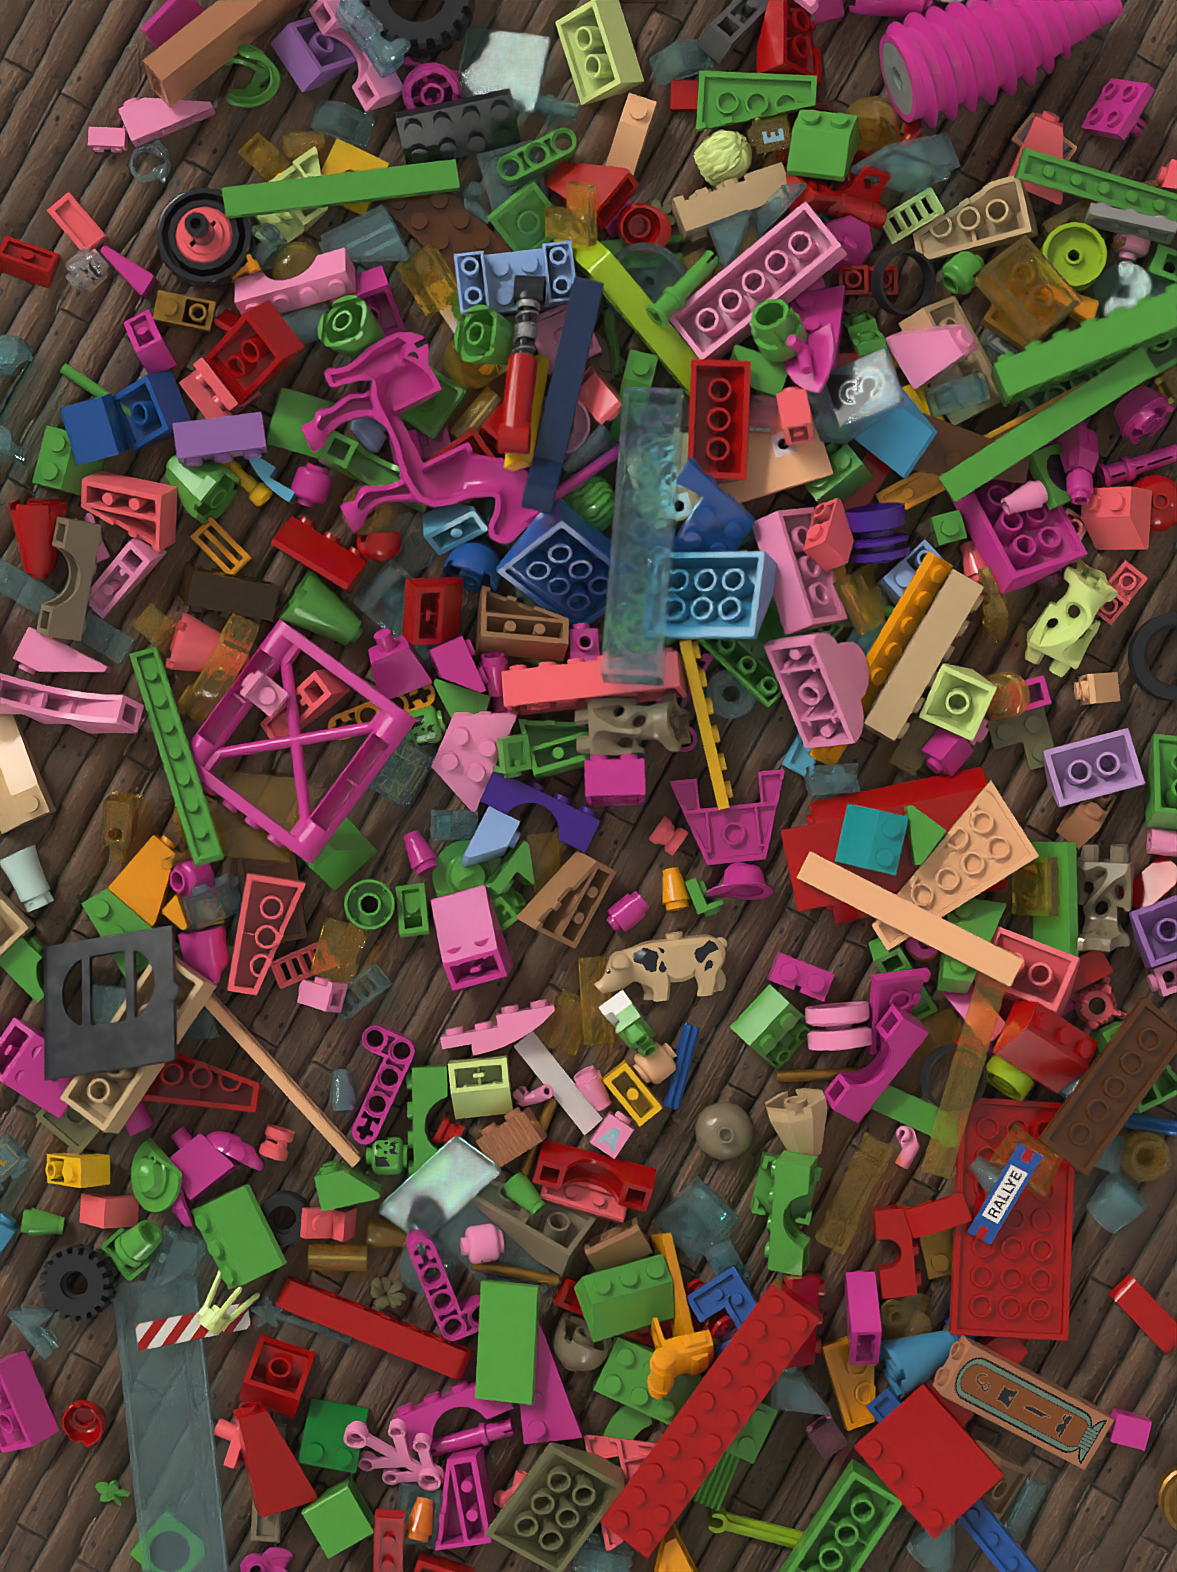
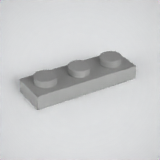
M1102 202L1091 203L1084 220L1085 224L1093 228L1124 235H1134L1146 240L1169 245L1177 231V222L1171 221L1166 216L1158 215L1153 217L1141 214L1140 211L1135 209L1122 210L1113 208L1110 204Z

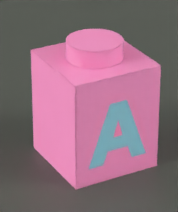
M609 1110L590 1138V1143L615 1159L634 1131V1126L630 1124L632 1119L619 1110L616 1114Z

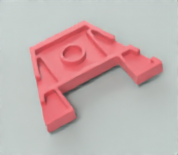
M590 1434L583 1435L586 1452L597 1454L604 1459L619 1456L625 1486L656 1444V1442ZM601 1523L606 1551L612 1550L624 1542L623 1539Z

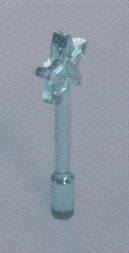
M268 1295L264 1299L263 1306L251 1307V1311L259 1316L257 1328H260L266 1322L277 1328L279 1320L324 1334L329 1339L350 1345L352 1339L350 1336L327 1327L281 1314L280 1312L283 1309L273 1306Z

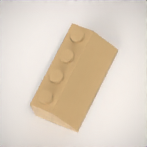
M955 295L920 309L898 324L903 331L964 323L965 327L972 333L974 342L979 349L930 383L931 389L937 395L946 417L950 420L951 424L959 425L1000 404L1001 400L990 376L993 366Z

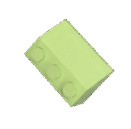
M591 0L555 22L581 105H587L625 93L644 82L619 0Z

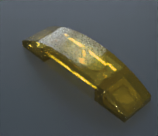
M235 613L232 614L219 635L220 644L195 684L193 686L188 685L177 702L176 706L179 713L201 722L217 706L240 672L257 636L258 624Z

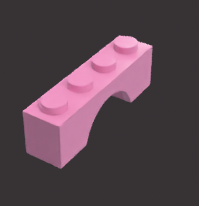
M317 0L309 9V12L322 35L341 41L350 49L357 61L359 73L352 89L365 112L391 105L402 94L403 84L357 1Z
M345 248L317 255L313 264L305 272L291 279L272 280L265 276L262 271L235 279V304L241 315L267 300L281 314L356 292L355 267Z

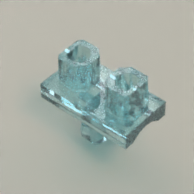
M858 763L806 767L805 783L808 796L860 792L857 779Z

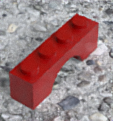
M544 1139L532 1183L559 1190L568 1184L576 1182L595 1184L610 1192L618 1205L646 1212L654 1187L656 1168L618 1158L613 1159L610 1156Z

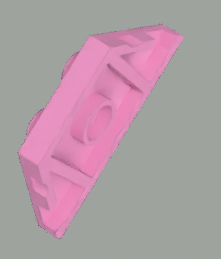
M515 710L508 713L492 714L491 711H481L476 714L454 712L431 767L474 813L493 773V766L496 765L499 759L497 738L509 736L519 713Z

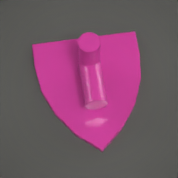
M830 323L807 336L806 343L793 334L789 335L786 339V344L797 352L796 356L784 361L788 375L797 385L804 389L806 388L807 391L819 394L829 377L834 363L835 338L832 324Z

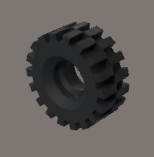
M76 1244L51 1256L52 1260L45 1263L43 1268L47 1270L40 1275V1280H45V1283L39 1286L40 1292L46 1291L47 1296L42 1299L45 1304L51 1302L53 1306L49 1310L52 1313L60 1312L59 1318L65 1320L70 1317L71 1322H77L81 1319L82 1321L88 1320L103 1312L112 1304L110 1300L116 1298L118 1292L114 1291V1288L119 1286V1279H114L113 1275L118 1274L117 1267L111 1269L109 1264L113 1260L110 1256L104 1258L103 1254L105 1251L101 1248L94 1250V1245L88 1244L83 1246V1244ZM73 1272H81L85 1275L88 1281V1289L84 1294H76L71 1290L69 1277Z

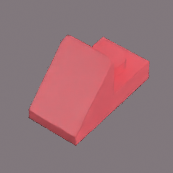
M321 1207L302 1208L300 1237L304 1239L332 1238L340 1242H345L355 1237L357 1207H340L323 1212Z

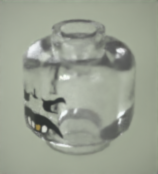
M82 248L66 262L65 266L69 273L65 277L76 290L82 287L85 291L91 292L108 278L107 269L110 266L95 248L92 251L88 248Z

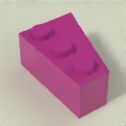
M845 285L800 293L788 303V307H792L793 311L800 316L808 336L829 323L832 324L835 338V356L829 375H837L845 310Z

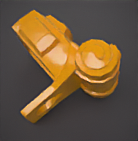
M652 1318L651 1336L656 1350L650 1359V1374L647 1377V1387L652 1397L662 1400L671 1391L674 1385V1378L685 1374L695 1376L706 1371L714 1359V1350L709 1330L665 1340L658 1318Z

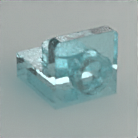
M263 223L253 226L251 233L261 242L254 248L252 255L254 256L253 260H258L261 267L259 272L272 268L288 241L280 235V230L272 224Z

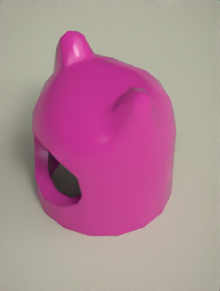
M225 925L204 927L178 934L183 962L208 980L211 979L213 983L220 981L221 972L230 961V954L226 945L227 934Z

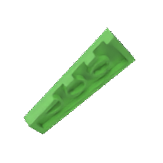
M699 71L696 132L797 112L801 109L815 108L817 76Z

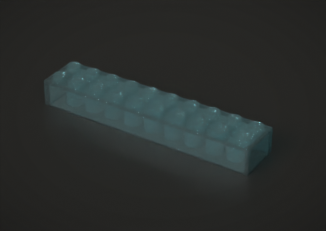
M624 386L601 676L604 683L664 686L679 484L676 481L681 468L686 402L683 389Z

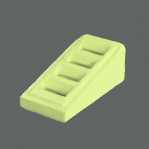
M930 187L888 212L886 222L882 228L893 245L918 231L942 214L944 215L945 211ZM925 199L933 211L931 214L927 212L922 203ZM916 206L923 219L918 221L911 207ZM902 212H905L912 224L910 227L906 225L902 218ZM895 218L902 232L897 234L890 219Z

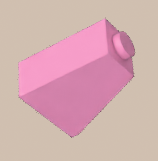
M964 323L903 330L885 338L887 346L914 390L931 383L979 349L974 342L972 333L965 327Z

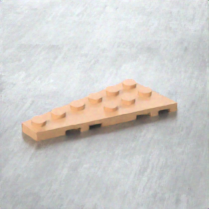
M989 781L928 855L922 865L919 866L896 894L897 896L941 918L1039 856L992 781ZM878 919L871 925L887 951L911 937Z

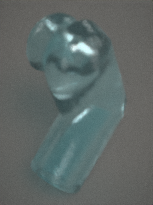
M473 181L469 186H465L463 190L464 207L470 215L486 225L489 222L487 216L491 213L480 204L479 196L483 192L482 185Z

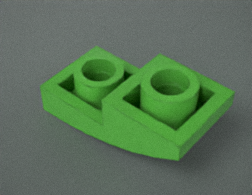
M855 312L848 316L849 319L843 321L842 325L845 333L859 357L887 348L885 337L878 330L876 320L869 312Z

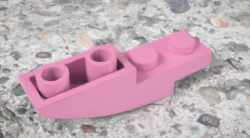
M547 999L530 1002L531 1007L519 1009L518 1004L501 1007L502 1012L496 1014L497 1025L492 1026V1021L474 1024L475 1029L464 1031L463 1026L446 1029V1035L440 1037L442 1049L471 1044L474 1056L502 1048L521 1039L541 1025L555 1011L554 1003L548 1004Z

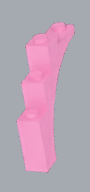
M0 673V715L23 714L43 724H69L89 734L137 733L144 705L125 695H106L66 690Z

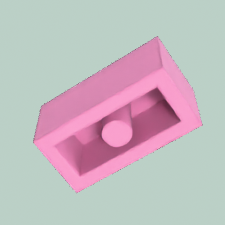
M89 127L88 146L95 152L111 150L114 153H122V150H127L128 132L125 128Z

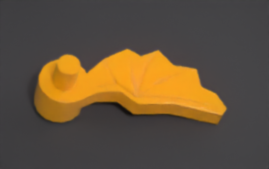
M247 254L246 259L248 262L233 276V281L231 282L235 283L237 278L259 272L261 267L258 260H253L252 255Z

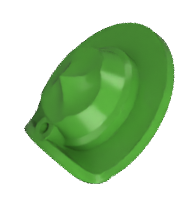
M472 839L460 840L450 844L438 855L436 861L439 866L432 872L436 896L441 897L484 885L502 861L501 858L497 857L464 867L460 863ZM490 895L492 902L499 897V895Z
M150 1138L135 1153L131 1166V1184L137 1201L144 1209L150 1212H162L170 1208L176 1201L181 1188L182 1173L153 1139Z

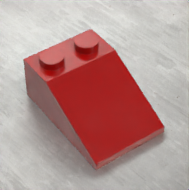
M267 300L246 311L204 360L239 405H242L291 363L305 346L271 302Z

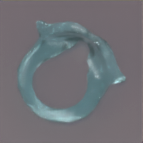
M158 138L151 144L136 147L129 158L130 172L137 180L143 183L158 179L165 183V178L171 171L169 151L160 143ZM147 151L165 159L164 164L154 168L146 175L139 174L135 169V159L142 152Z

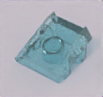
M599 425L563 465V471L569 477L573 476L619 444L605 426ZM606 466L596 474L600 475L608 466Z

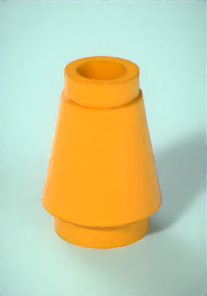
M674 867L662 870V905L666 906V911L671 912L689 908L688 901L691 898L680 873V868Z

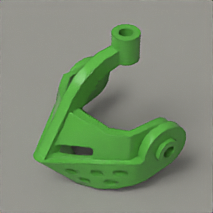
M239 44L237 52L241 56L235 55L225 65L230 66L233 63L245 65L254 69L255 73L250 84L245 88L231 89L227 93L226 101L236 107H256L264 104L275 95L283 79V74L262 50L251 44ZM270 79V83L262 88L261 85Z

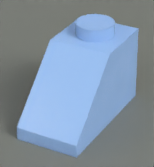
M489 806L460 865L467 867L504 856L508 846L514 849L521 835L520 832L516 831L520 821Z

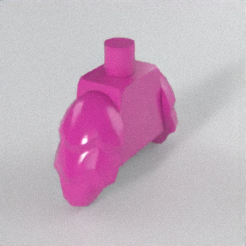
M185 1127L177 1130L172 1134L171 1139L180 1150L169 1159L181 1171L182 1183L179 1195L171 1206L172 1212L178 1216L185 1227H193L195 1220L190 1211L194 1209L192 1200H199L241 1165L237 1161L253 1169L263 1170L264 1162L256 1154L255 1148L243 1142L240 1136L227 1131H213L210 1134L200 1133L193 1138Z

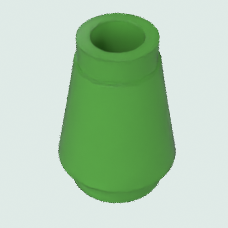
M521 1172L510 1178L503 1187L507 1191L506 1196L527 1212H530L532 1216L539 1213L546 1205L528 1175L524 1176Z
M33 1207L32 1210L24 1209L21 1233H28V1236L62 1235L65 1217Z

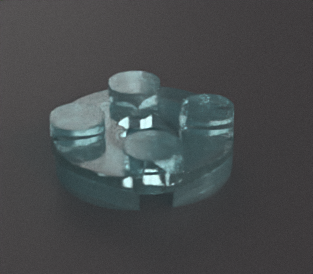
M1123 261L1107 269L1093 286L1095 300L1099 302L1098 309L1105 317L1109 316V311L1119 306L1125 305L1127 309L1137 305L1136 301L1148 294H1153L1154 283L1148 273L1142 267L1134 265L1129 261ZM1122 287H1131L1128 291L1130 295L1128 298L1125 299L1123 296L1117 298Z

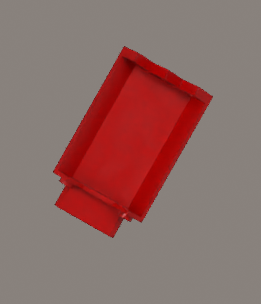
M982 767L957 771L953 777L943 774L810 802L811 814L806 815L807 825L781 830L797 911L800 912L825 906L826 913H832L835 924L871 917V915L797 878L810 851L895 895L920 866L912 865L907 828L896 875L836 862L835 856L847 804L905 816L904 806H914L946 830L942 836L943 838L987 785ZM1006 877L981 893L1007 888Z

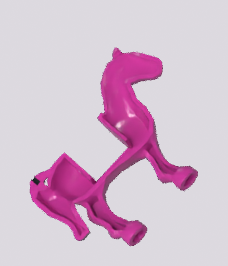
M411 332L394 333L369 346L357 359L347 366L329 368L325 371V379L330 387H339L363 380L372 381V385L366 392L349 391L337 404L330 408L319 409L315 412L313 421L300 426L311 451L314 453L324 447L327 437L341 424L354 419L368 418L377 420L387 428L400 468L399 481L384 486H365L360 488L354 501L340 505V509L353 533L363 527L365 519L371 511L386 503L409 502L429 507L454 505L472 497H495V511L488 525L489 536L498 543L508 544L513 542L532 523L535 517L541 513L521 507L522 496L530 470L527 467L512 472L504 468L505 459L475 454L468 442L430 461L422 462L399 415L426 402L441 390L438 379L429 367V348L423 336ZM413 352L417 353L418 359L416 357H410L409 354Z

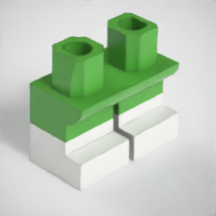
M623 990L599 1007L604 1016L615 1027L620 1038L633 1052L638 1049L640 1054L646 1058L658 1049V1046L652 1039L657 1034Z

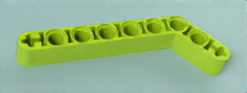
M574 221L553 242L572 241L574 265L590 280L604 283L603 295L654 355L659 356V362L690 398L691 359H699L698 356L670 323L665 327H660L649 318L646 308L650 304L654 305V303L614 255L580 224Z

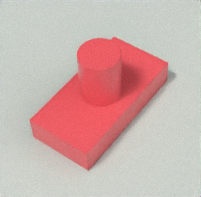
M221 1418L215 1427L214 1435L231 1442L223 1465L235 1469L244 1465L236 1424Z

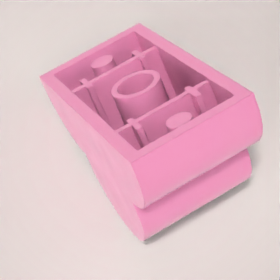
M828 633L768 641L764 648L805 749L855 743L862 733L864 723L860 699L866 693L869 682L868 663L862 649L854 642L837 643Z

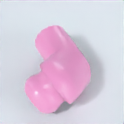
M548 1084L530 1092L527 1091L525 1086H520L512 1095L517 1100L516 1104L524 1107L550 1099L554 1094V1090Z
M904 1125L896 1130V1137L899 1140L902 1151L895 1163L908 1170L920 1149V1143L915 1130L910 1126Z

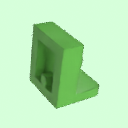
M522 733L497 738L499 765L493 766V772L503 773L504 778L521 776V771L532 769L528 734Z
M696 877L684 881L698 915L704 913L705 917L722 911L720 906L725 904L723 898L706 903L705 898L708 896L705 893L707 889L703 880L697 882Z
M510 887L507 892L502 893L492 902L502 932L518 920L515 917L527 905L524 897L515 891L513 887Z

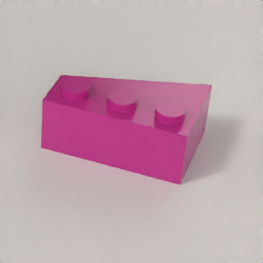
M483 1446L454 1451L447 1459L442 1510L439 1517L440 1525L435 1551L492 1543L493 1541L492 1538L485 1535L486 1530L496 1516Z

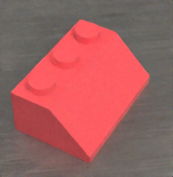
M997 926L990 943L1024 961L1011 986L977 970L974 980L978 988L1013 1002L1015 1000L1039 1002L1061 1017L1073 989L1080 958Z

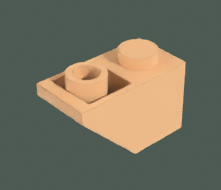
M1117 672L1082 675L1077 677L1078 682H1074L1075 699L1080 700V705L1120 701Z

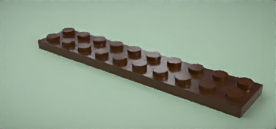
M452 192L378 201V204L456 280L454 254L483 251L484 255L513 252ZM541 309L538 313L541 314L550 309ZM518 312L501 314L514 326L518 324L515 319ZM594 331L602 353L587 359L585 371L592 365L611 383L614 378L611 373V358H609L608 352L609 344ZM537 349L534 351L535 356L539 354ZM621 357L620 362H622V369H624L627 362Z

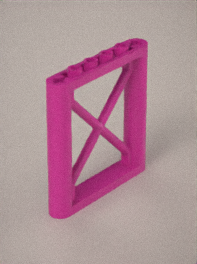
M279 619L188 745L199 780L202 781L201 786L203 790L212 796H215L216 793L225 799L222 804L234 813L240 810L247 816L244 821L258 831L262 827L270 833L267 838L280 848L283 845L287 846L298 856L312 864L417 720L296 629ZM301 650L380 708L371 722L301 734L292 666L293 661ZM281 668L283 689L290 694L285 701L289 736L223 747L254 705L248 698L240 694L243 689L241 686L242 682L250 673L253 672L255 674L258 670L273 679ZM370 734L311 814L303 745ZM291 747L300 816L299 821L291 831L213 772L222 759Z

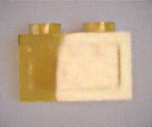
M434 243L424 247L409 261L402 262L396 266L402 282L409 288L416 299L417 306L425 315L429 316L441 312L459 298L457 279Z
M325 917L309 973L349 984L350 979L355 978L358 970V962L355 961L358 951H362L366 942L365 929Z

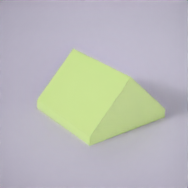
M942 663L919 718L973 741L997 687L973 669Z

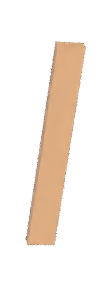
M811 851L797 876L798 879L1008 986H1011L1024 961Z
M213 992L204 1006L350 1166L354 1167L361 1160L362 1154Z

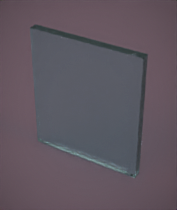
M468 27L458 71L460 73V98L510 88L515 111L535 113L551 38L481 27Z

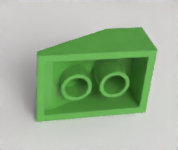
M1153 734L1151 738L1145 798L1146 827L1177 830V736Z

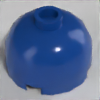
M482 540L465 542L451 550L442 572L445 577H451V575L453 577H462L463 588L471 592L480 593L482 585L491 588L495 593L502 576L496 571V567L501 560L489 543Z

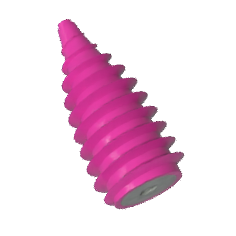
M968 0L966 5L958 1H952L946 6L945 11L936 6L927 9L924 17L919 13H909L905 17L903 24L899 22L890 23L880 41V65L888 95L895 110L904 121L912 122L921 118L929 128L936 126L938 112L940 111L946 119L954 121L957 117L959 104L968 113L973 114L977 109L979 96L987 104L994 105L997 100L999 87L1008 96H1013L1017 90V79L1019 77L1026 85L1032 86L1035 83L1036 69L1039 66L1045 73L1051 74L1054 69V58L1061 54L1065 59H1069L1073 45L1079 41L1085 43L1087 36L1117 20L1119 15L1123 13V6L1120 0H987V2L985 0Z

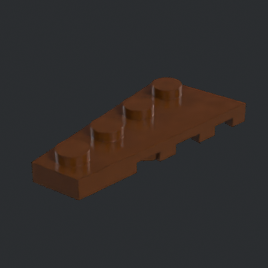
M923 413L938 433L913 470L945 474L995 442V440ZM1030 455L992 480L1026 484Z

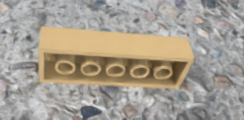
M954 569L949 572L864 716V728L888 742L903 738L910 726V723L906 721L911 713H917L922 706L925 698L921 695L925 688L932 687L938 671H936L940 663L947 662L955 648L951 643L954 638L961 637L969 625L970 621L966 620L969 612L976 611L983 601L984 595L980 593L984 586Z
M175 956L176 984L179 985L180 990L179 998L176 1000L178 1045L217 985ZM151 964L148 965L137 982V1017L149 1004L154 991V973ZM126 1000L110 1023L126 1020ZM165 1063L75 1076L60 1099L102 1131L119 1134Z

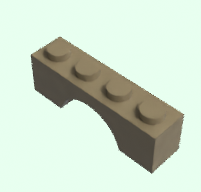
M57 516L52 546L57 548L66 558L69 576L65 588L56 598L41 603L36 632L48 637L81 641V636L86 629V609L92 597L90 589L92 576L95 575L97 570L96 554L102 542V525Z

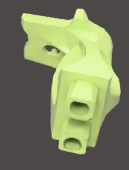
M1081 559L1074 562L1072 567L1067 566L1064 570V579L1069 582L1066 594L1057 603L1049 601L1037 622L1027 633L1028 646L1025 652V659L1039 665L1045 654L1052 657L1053 660L1049 665V670L1060 677H1063L1071 667L1074 669L1079 667L1091 640L1096 635L1101 624L1100 621L1094 620L1095 615L1103 604L1112 601L1118 594V591L1109 585L1104 572L1091 568ZM1072 605H1076L1080 609V614L1076 618H1072L1068 614V609ZM1057 618L1058 623L1055 627H1048V620ZM1086 631L1085 635L1079 639V637Z

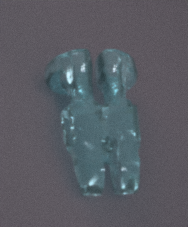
M360 0L339 1L335 12L338 24L345 32L349 33L361 52L366 53L380 77L385 78L394 73L404 63L405 58L403 55L411 47L410 42L403 37L397 38L392 42L384 39L380 35L384 30L381 22L371 11L366 9Z

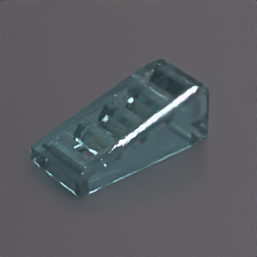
M373 962L347 983L345 1000L352 1007V1010L349 1011L343 1004L341 1013H335L345 1024L389 988L392 982L380 967ZM361 981V983L369 991V996L359 986L358 982ZM350 989L360 999L361 1003H358L355 1000V998L350 994Z

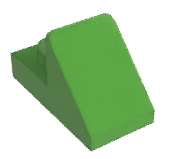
M517 841L514 849L510 848L485 884L490 895H500L507 892L514 882L512 877L525 886H534L530 847L526 841Z
M425 883L395 886L400 938L430 934L431 924L428 915Z

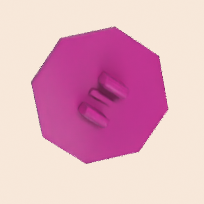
M851 215L831 220L824 224L848 254L829 270L839 273V266L861 265L873 249L869 225Z

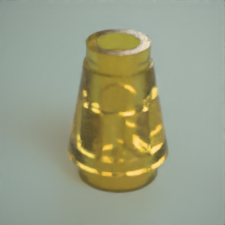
M288 131V134L281 135L286 159L293 158L295 160L314 146L317 151L326 148L323 131Z
M378 1219L376 1222L369 1221L365 1244L372 1245V1248H406L405 1240L409 1230Z

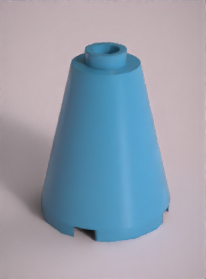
M949 1330L882 1341L879 1361L885 1360L886 1368L882 1370L890 1387L897 1396L901 1395V1398L908 1396L923 1383L935 1376L938 1369L943 1367L947 1361L952 1345L959 1340L958 1336L949 1334Z

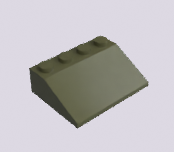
M550 1442L488 1527L485 1535L551 1572H563L624 1489L623 1469L597 1454Z

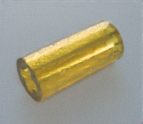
M486 386L451 427L449 432L457 439L474 427L479 434L481 425L504 400Z
M309 1243L308 1270L367 1272L368 1245Z

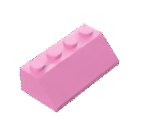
M813 507L776 511L754 521L752 526L759 550L765 551L777 563L774 593L772 596L775 599L780 623L785 635L810 631L848 619L833 570L825 572L803 551L807 538L806 535L813 518Z

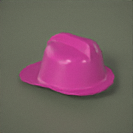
M735 862L725 870L722 885L713 887L705 893L706 896L714 898L733 897L757 900L771 896L773 889L765 884L764 874L759 866Z

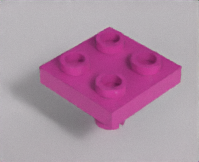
M1111 78L1103 87L1101 95L1093 108L1088 112L1080 128L1089 135L1123 141L1128 134L1132 137L1139 136L1143 130L1137 125L1144 129L1146 128V122L1139 116L1155 90L1148 83Z

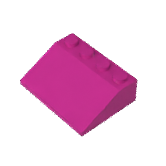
M1028 469L1026 482L1029 480L1034 482L1035 480ZM991 479L957 502H953L957 510H960L963 523L1001 595L1026 587L1087 556L1088 553L1062 506L1049 510L1045 502L1041 508L1007 515L1003 510L1001 499L1007 497L1025 483Z

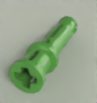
M707 250L673 287H666L662 291V297L654 305L650 304L647 306L646 312L649 318L660 327H665L669 323L668 319L676 310H682L685 307V299L720 265L721 262L717 255L710 263H707L714 255L712 251Z

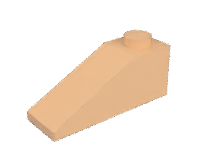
M632 93L628 94L606 166L626 168L634 176L656 112L657 102Z

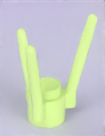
M218 1270L204 1305L198 1312L201 1315L198 1323L216 1336L220 1330L224 1332L232 1321L260 1297V1293L256 1292L228 1316L226 1311L242 1292V1288L238 1287L221 1308L214 1304L210 1309L222 1280L220 1270Z

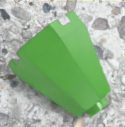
M177 455L171 457L166 464V478L171 486L178 487L177 496L187 512L203 525L209 523L206 518L210 516L214 519L220 517L236 498L237 491L233 488L234 483L239 485L241 479L223 465L207 460L203 461L201 466L185 467V463L179 464Z

